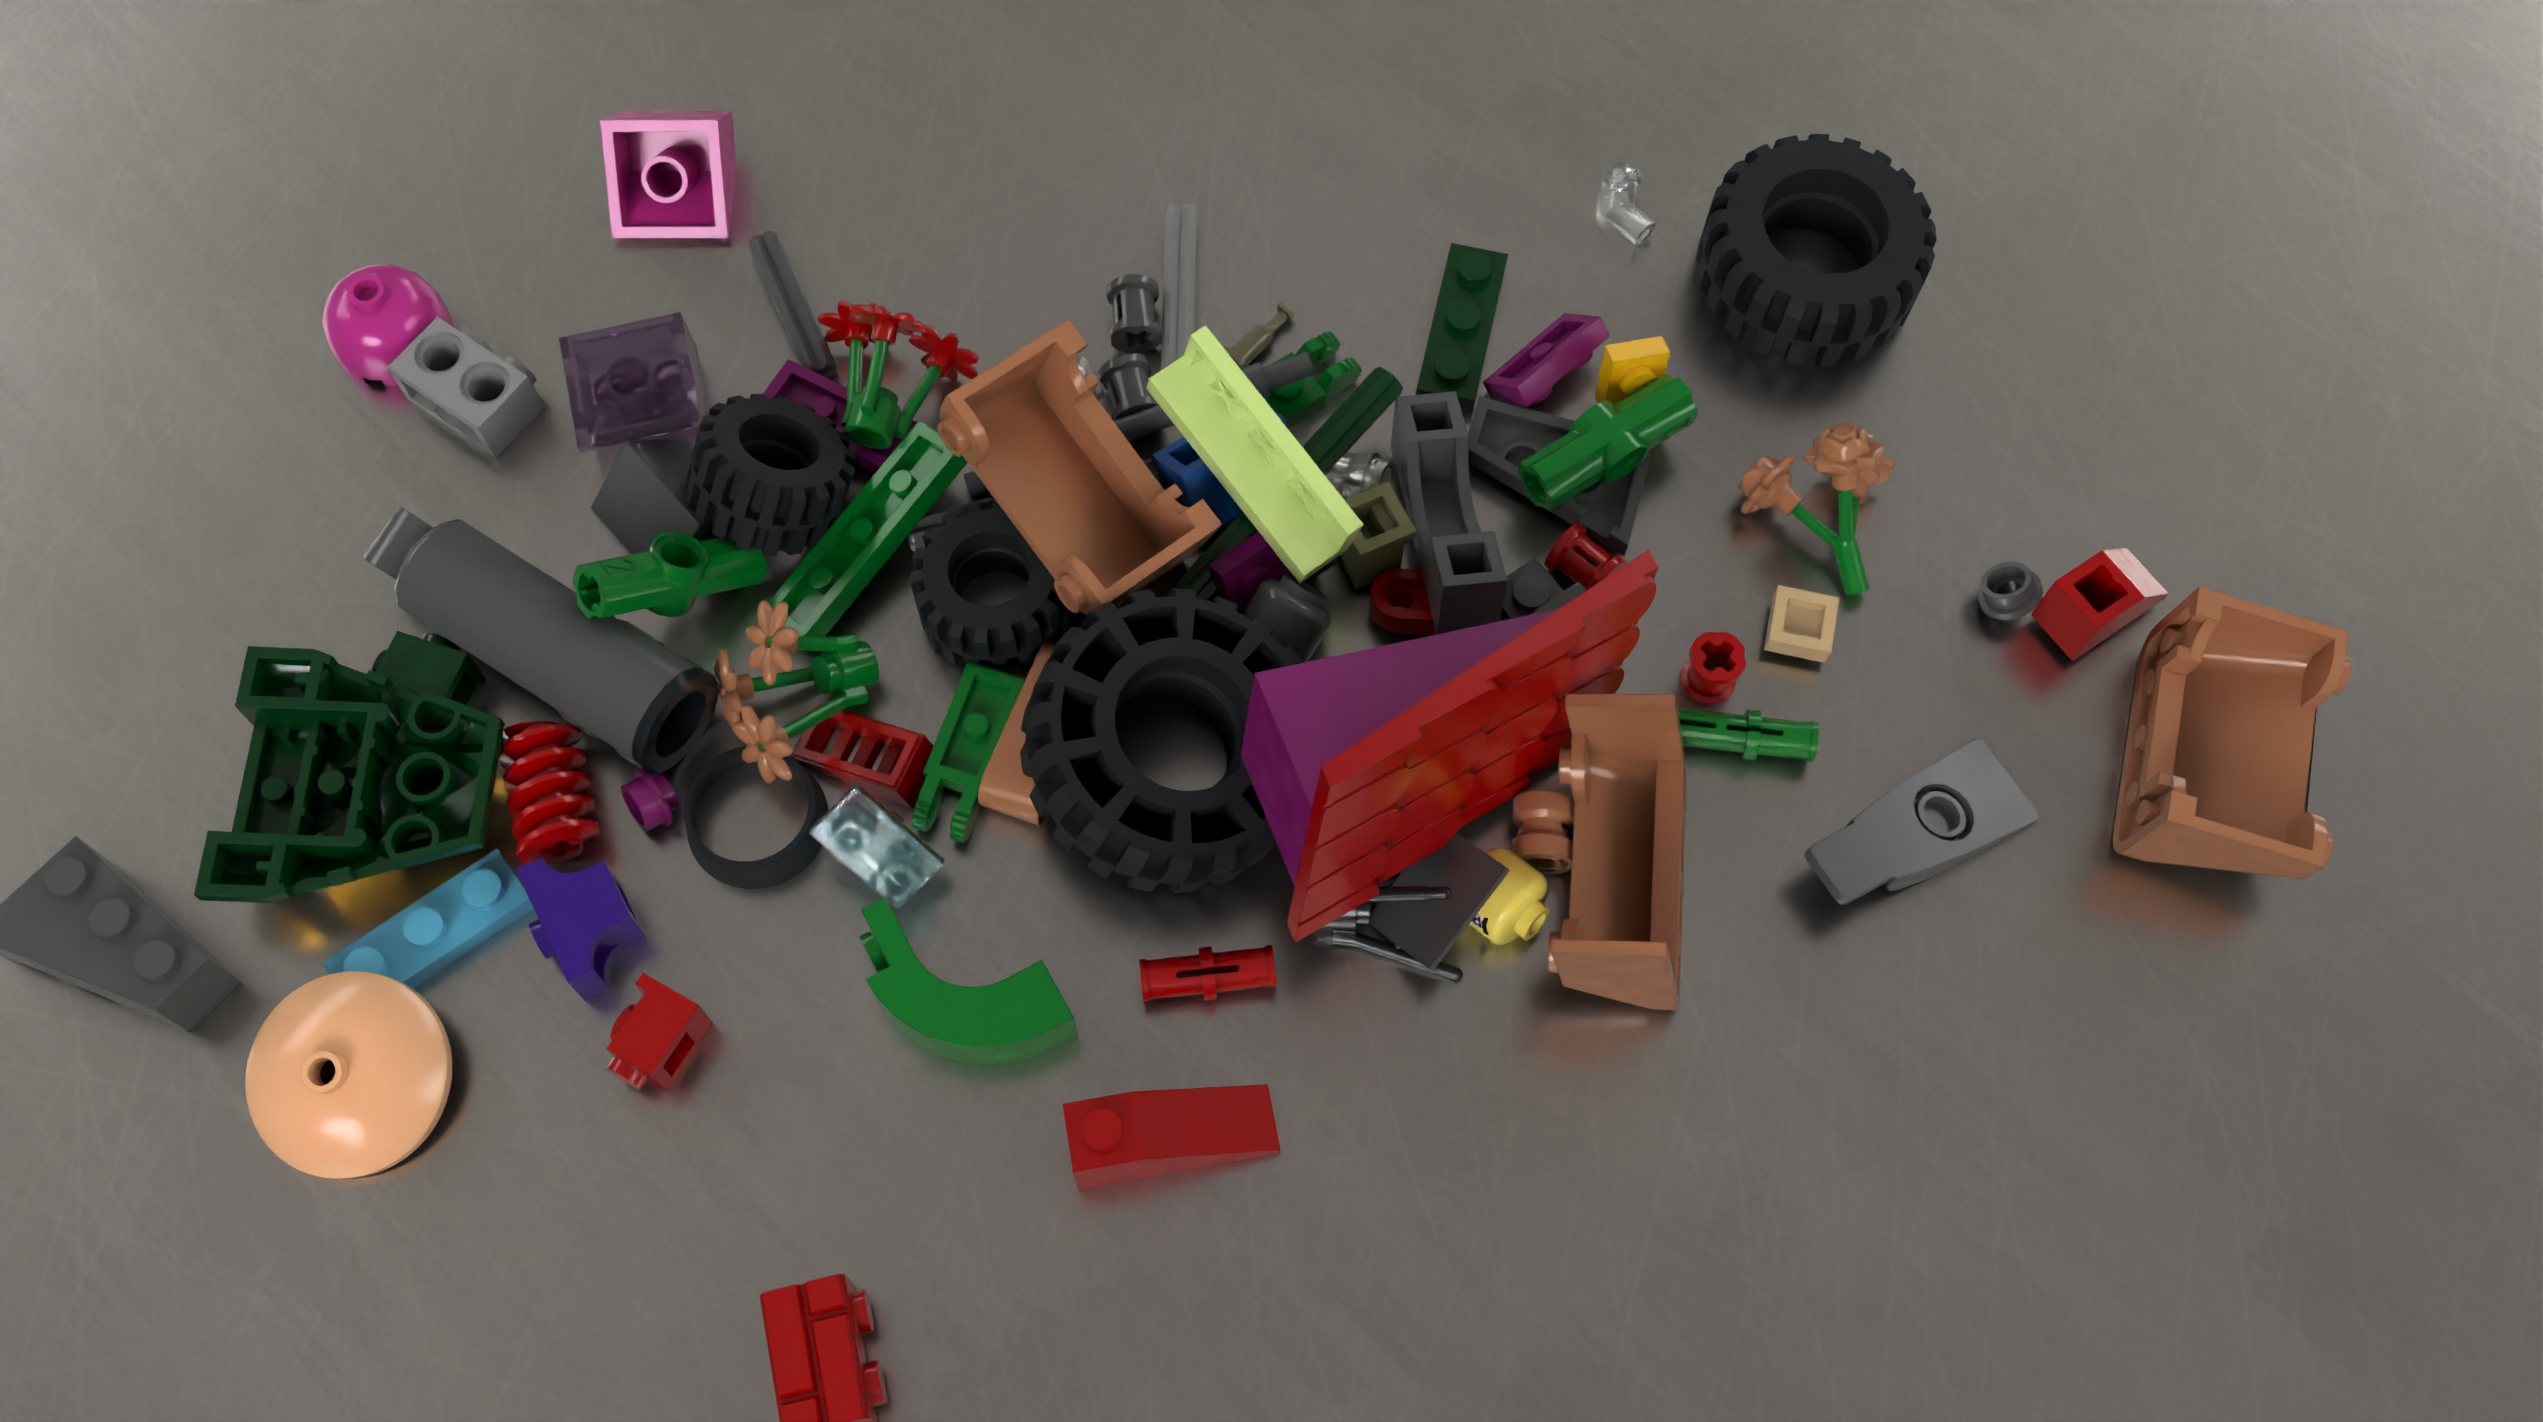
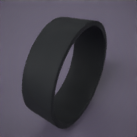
M746 746L716 756L696 774L685 796L684 822L692 854L709 875L733 887L761 889L788 881L802 872L815 859L827 835L829 809L824 792L815 778L790 755L782 757L789 768L801 775L808 792V812L798 835L781 851L767 858L755 861L729 860L707 849L698 839L693 829L697 806L706 790L719 777L732 769L751 764L742 760V751L746 748Z

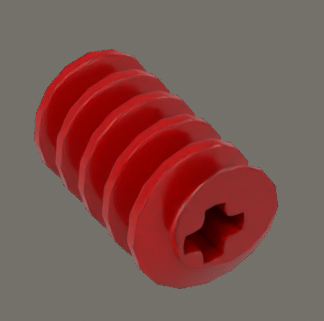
M527 721L504 728L499 759L501 767L506 770L503 774L505 790L510 793L507 798L509 813L515 817L511 826L513 837L519 841L515 847L517 860L524 864L539 857H542L548 866L567 862L584 851L582 842L594 838L599 833L597 821L581 819V817L590 814L595 809V804L592 797L577 795L590 786V778L588 774L582 771H573L586 763L585 752L579 748L571 747L581 740V731L575 725L557 724L551 721Z

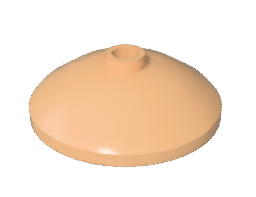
M360 971L339 972L316 978L294 990L272 1010L259 1029L252 1044L246 1068L245 1089L249 1113L254 1126L266 1145L280 1159L307 1174L323 1178L346 1179L369 1176L384 1171L414 1152L426 1140L440 1119L447 1103L452 1080L450 1043L443 1023L432 1006L418 992L399 980L380 974ZM331 1060L335 1066V1075L332 1081L325 1085L321 1080L320 1072L322 1066Z

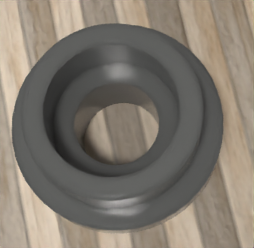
M2004 562L1990 568L1983 575L1981 586L1978 590V600L1983 612L1999 620H2011L2027 615L2039 605L2043 597V588L2039 577L2030 571L2026 565L2019 562Z

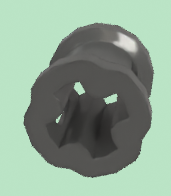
M1138 274L1124 275L1113 279L1107 285V300L1113 306L1114 325L1110 328L1111 345L1118 351L1125 353L1148 352L1155 349L1162 342L1161 326L1156 322L1154 306L1160 295L1159 286L1151 277Z
M1137 353L1124 354L1108 360L1098 371L1100 382L1103 388L1109 391L1114 406V411L1111 414L1113 421L1159 405L1146 389L1152 372L1144 355Z

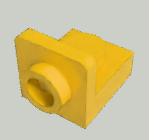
M1662 336L1605 345L1595 392L1597 403L1610 401L1613 405H1616L1666 374L1670 350Z

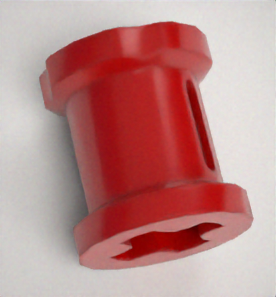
M1578 522L1572 525L1555 543L1546 557L1544 565L1552 572L1559 569L1574 582H1579L1585 590H1588L1626 565L1628 561L1620 554L1614 557L1589 539L1586 536L1587 529Z
M1723 631L1717 633L1705 632L1695 639L1689 650L1690 659L1682 667L1679 676L1681 692L1688 701L1700 707L1712 708L1720 706L1729 700L1735 690L1736 680L1739 679L1746 667L1745 648L1735 636Z

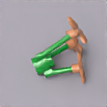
M761 601L757 613L759 625L748 626L746 635L749 640L758 644L750 653L748 665L752 669L761 667L762 676L751 678L749 673L736 676L735 670L730 668L726 649H721L718 656L714 659L713 669L716 678L719 680V696L724 697L721 705L722 714L737 737L747 744L746 748L742 751V760L746 763L757 761L760 775L764 782L770 784L775 780V776L785 781L792 779V773L782 758L791 755L793 752L792 747L789 745V740L847 707L867 703L869 698L867 691L876 687L879 669L875 653L870 645L865 641H858L854 633L839 637L800 636L797 629L785 628L788 617L787 602H781L772 609L768 601ZM796 650L822 651L821 656H816L813 659L812 667L792 670L790 655H793ZM779 668L783 672L777 673V669ZM814 681L821 693H830L836 697L783 727L775 723L772 715L765 716L760 722L751 706L745 705L742 708L741 704L742 700L754 698V692ZM739 713L742 714L743 722H741Z

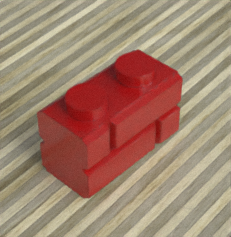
M836 1274L807 1281L801 1285L795 1284L763 1292L759 1295L780 1422H878L875 1406L887 1403V1396L879 1361L867 1362L862 1334L874 1332L873 1315L866 1289L854 1291L853 1283L845 1274Z

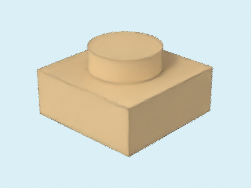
M1777 585L1772 596L1764 650L1826 663L1832 653L1840 598Z

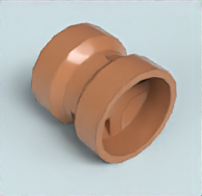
M1539 790L1520 793L1513 799L1512 821L1519 829L1517 836L1511 840L1510 850L1541 874H1559L1571 870L1573 842L1569 839L1570 833L1568 831L1574 825V798L1555 791Z

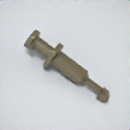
M1286 300L1280 302L1277 305L1278 314L1266 325L1257 324L1232 348L1223 346L1240 369L1247 367L1257 355L1273 342V332L1279 326L1294 317L1295 310Z

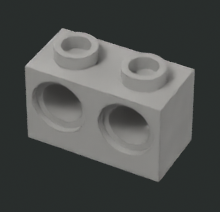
M438 316L387 367L409 401L496 459L545 408L533 386L537 381L536 377L522 362L512 356H508L505 360L492 353L487 342L475 331L466 326L457 330Z

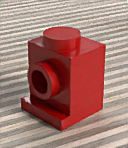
M642 973L635 985L642 992L643 996L636 1005L632 1004L626 1007L612 1027L610 1034L612 1041L606 1049L613 1058L606 1069L620 1080L638 1090H641L645 1083L649 1081L668 1092L713 1025V1022L700 1005Z

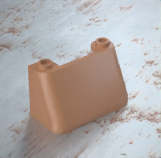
M1067 319L946 395L940 407L941 422L938 423L937 429L940 438L948 450L957 457L963 456L1053 576L1055 579L1054 588L1062 603L1073 613L1081 611L1087 615L1090 611L1106 602L1118 603L1127 594L1136 592L1183 563L1199 551L1222 523L1204 499L1193 506L1186 507L1177 502L1183 493L1176 483L1166 490L1163 489L1093 395L1099 380L1093 372L1084 377L1082 376L1078 367L1077 354L1083 351L1088 344L1072 322Z
M2200 586L2155 625L2143 644L2137 665L2112 844L2114 851L2117 854L2144 862L2295 879L2307 878L2324 868L2333 850V835L2327 832L2325 818L2314 813L2305 812L2316 707L2325 702L2332 694H2339L2349 681L2352 671L2351 659L2346 657L2349 631Z

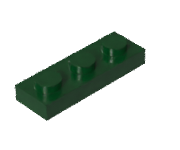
M1451 243L1416 395L1456 391L1461 411L1473 413L1508 254Z

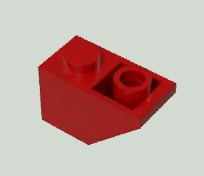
M2127 548L2101 550L2056 580L2031 615L2071 661H2074L2164 600L2169 593Z

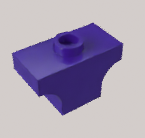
M539 857L517 868L518 875L538 916L537 920L529 923V928L544 957L549 959L556 956L567 982L584 1001L610 989L607 981V972L613 957L627 945L646 936L620 881L606 862L603 860L579 872L563 873L550 868L542 857Z

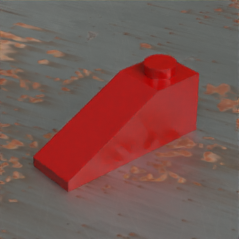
M1268 1084L1132 1091L1062 1104L1072 1170L1078 1190L1280 1153Z

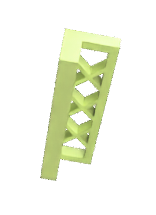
M1205 325L1191 334L1184 356L1149 378L1146 389L1300 584L1348 550L1364 524L1208 327Z

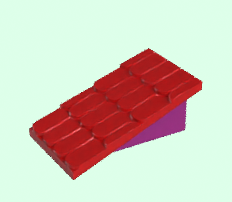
M1649 549L1559 609L1254 673L1241 757L1294 884V892L1287 919V926L1294 943L1378 896V885L1440 850L1454 837L1459 828L1529 789L1531 777L1559 762L1560 746L1571 745L1572 732L1565 709V695L1615 694L1623 681L1624 670L1622 663L1632 652L1639 639L1640 631L1637 623L1650 607L1656 593L1654 578L1658 565Z

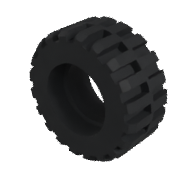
M1811 134L1808 140L1799 141L1797 135L1776 140L1773 149L1768 144L1757 147L1746 154L1745 161L1742 160L1734 163L1726 172L1722 185L1716 189L1698 245L1696 257L1699 263L1697 279L1701 291L1704 294L1708 293L1705 303L1717 320L1722 317L1727 320L1724 329L1735 339L1740 341L1743 337L1754 343L1752 350L1765 357H1768L1770 352L1784 356L1783 363L1802 366L1804 360H1815L1816 366L1837 365L1840 356H1845L1847 361H1854L1869 355L1872 347L1878 348L1885 345L1894 337L1898 327L1903 326L1933 264L1935 257L1933 248L1937 241L1936 226L1932 219H1928L1932 211L1922 192L1916 194L1913 192L1916 182L1903 168L1896 171L1891 167V158L1876 149L1872 154L1860 148L1861 142L1846 137L1843 143L1830 141L1829 134ZM1789 228H1806L1823 232L1844 244L1855 256L1861 268L1839 274L1819 273L1804 269L1779 253L1769 240L1768 235Z

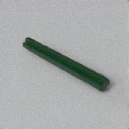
M1381 367L1375 368L1302 446L1324 475L1336 465L1396 400V397L1402 393V385L1386 369ZM1243 511L1176 582V588L1194 590L1197 593V599L1207 601L1218 592L1208 564L1258 532Z

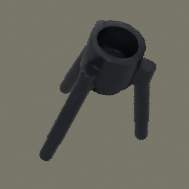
M1398 873L1378 885V896L1320 928L1323 930H1333L1332 945L1354 946L1456 981L1463 977V971L1460 968L1440 962L1434 971L1431 972L1403 949H1396L1393 944L1357 932V926L1370 927L1372 902L1447 900L1452 895L1449 887L1392 886L1401 874Z

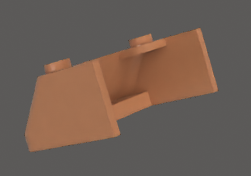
M1566 694L1565 709L1572 732L1571 745L1560 746L1559 779L1560 784H1571L1575 802L1569 919L1564 918L1561 932H1550L1548 945L1550 973H1559L1562 985L1567 988L1648 1009L1679 1010L1687 774L1676 695Z

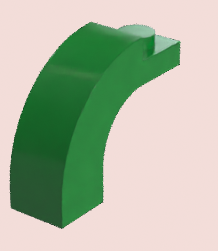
M885 897L861 909L870 931L859 936L878 972L866 978V981L885 1015L906 1037L919 1046L937 1055L965 1063L1005 1064L1040 1055L1078 1035L1074 1017L1043 960L990 985L979 987L954 985L937 978L921 964Z

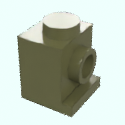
M1388 481L1345 499L1346 503L1364 524L1349 549L1338 556L1356 590L1372 584L1380 574L1388 570L1401 569L1404 545L1408 543V540L1416 537L1417 531Z

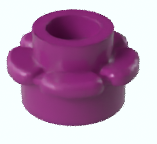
M642 769L635 772L636 779L621 786L622 796L631 815L645 832L660 824L667 828L673 821L671 811L679 808V802L672 786L661 773L652 777L647 775L646 771Z

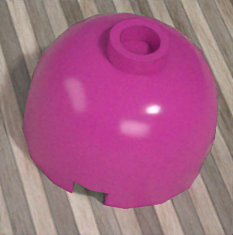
M370 264L351 271L339 280L326 299L322 321L330 349L340 366L355 380L364 383L366 382L363 378L381 380L385 386H399L387 367L437 316L453 326V323L442 298L418 273L392 264Z

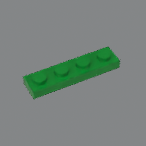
M920 420L770 599L769 603L772 609L781 602L788 603V617L785 628L797 629L800 636L825 637L968 462L965 458L952 454L943 443L937 431Z

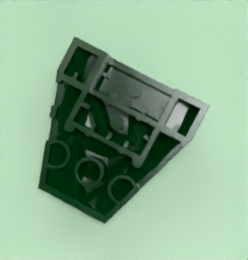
M248 646L235 707L254 726L232 831L207 832L194 892L195 897L204 901L271 903L484 848L505 726L500 717L426 690L422 694L393 684L386 675L372 670L365 674L338 664L333 656L315 649Z

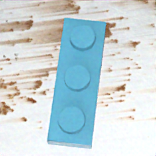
M495 849L324 961L322 965L328 974L349 971L370 972L399 980L414 989L534 908L523 883L503 854L498 849Z

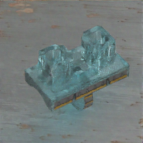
M857 781L825 815L811 826L809 832L883 898L885 897L897 910L935 875L944 864V858L903 823L904 819L894 810L889 811Z

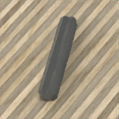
M766 231L762 235L753 236L749 242L752 256L800 364L826 378L832 377L837 371L835 359L779 235L773 231Z

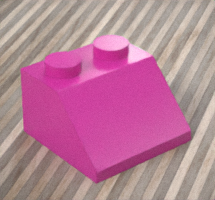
M616 111L600 120L612 238L730 237L737 171L732 111Z

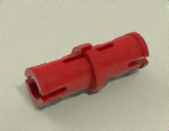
M1266 945L1263 948L1215 953L1212 952V946L1199 947V954L1154 960L1139 959L1143 1002H1148L1151 999L1203 994L1204 1001L1217 999V992L1268 986L1269 988H1274L1277 986L1272 945ZM1230 969H1237V970H1238L1237 972H1229V973H1220V974H1215V973H1214V974H1205V975H1202V976H1193V977H1184V978H1178V977H1177L1178 975H1184V974L1208 973V972L1221 971V970H1230Z

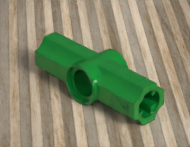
M1666 374L1616 405H1613L1610 401H1603L1592 406L1573 423L1568 434L1520 462L1518 475L1524 485L1525 493L1537 507L1541 506L1551 511L1601 479L1608 484L1622 479L1644 460L1650 449L1695 422L1698 410L1694 405L1692 392L1679 377L1675 379Z
M664 532L653 539L649 551L577 565L572 583L576 590L577 606L588 620L598 617L602 619L642 609H648L661 616L680 617L691 610L697 597L763 583L768 571V565L761 550L750 548L747 551L736 547L737 543L730 539L723 541L716 537L699 541L688 534Z

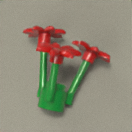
M840 301L837 305L838 314L823 313L818 316L820 324L831 328L826 332V341L838 342L845 340L846 346L850 348L847 404L841 426L844 427V433L848 439L861 446L872 449H886L892 445L894 437L904 439L909 433L914 416L939 377H947L955 382L958 378V373L969 379L978 376V371L972 365L976 364L979 360L978 354L969 349L958 348L959 338L956 333L950 332L942 338L935 329L916 320L910 313L900 312L891 315L889 309L884 306H878L875 303L852 305L847 301ZM897 332L910 336L909 342L926 352L921 358V362L926 366L927 371L902 411L897 405L898 396L893 391L881 387L889 345H895ZM918 332L922 335H913V333ZM870 341L875 344L867 385L863 387L861 392L863 349L868 347Z

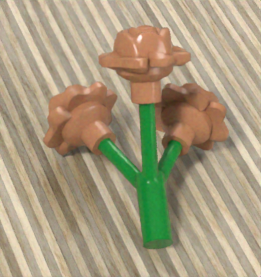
M1840 423L1834 428L1827 427L1821 432V437L1813 440V447L1804 453V460L1813 464L1815 471L1832 477V486L1838 490L1839 535L1801 504L1804 498L1791 488L1792 474L1789 471H1791L1792 465L1796 461V458L1792 455L1786 456L1780 461L1770 456H1763L1751 465L1744 473L1742 482L1738 485V488L1747 497L1742 504L1741 511L1746 515L1757 511L1759 508L1768 509L1775 506L1787 517L1792 513L1833 548L1845 595L1861 593L1870 590L1855 537L1859 504L1865 502L1868 487L1891 480L1890 471L1894 469V462L1882 457L1884 446L1875 442V438L1867 434L1865 428H1857L1852 423Z

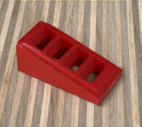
M818 702L815 709L823 705V703ZM842 710L802 732L790 756L809 769L856 788L861 785L867 792L903 806L915 808L925 781L923 771L934 745L923 734ZM835 727L841 728L842 731L830 755L822 754ZM859 736L863 737L852 762H847ZM882 747H888L877 770H872Z

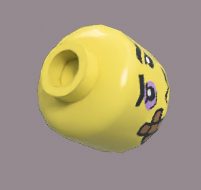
M1506 847L1493 848L1488 852L1480 849L1510 871L1470 922L1469 926L1494 945L1508 944L1519 936L1525 941L1531 939L1542 928L1550 914V909L1544 905L1549 889L1546 878Z

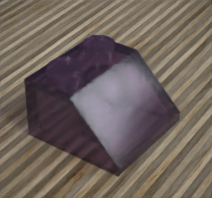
M681 312L559 338L577 446L580 452L700 426L706 411L707 396L697 345Z

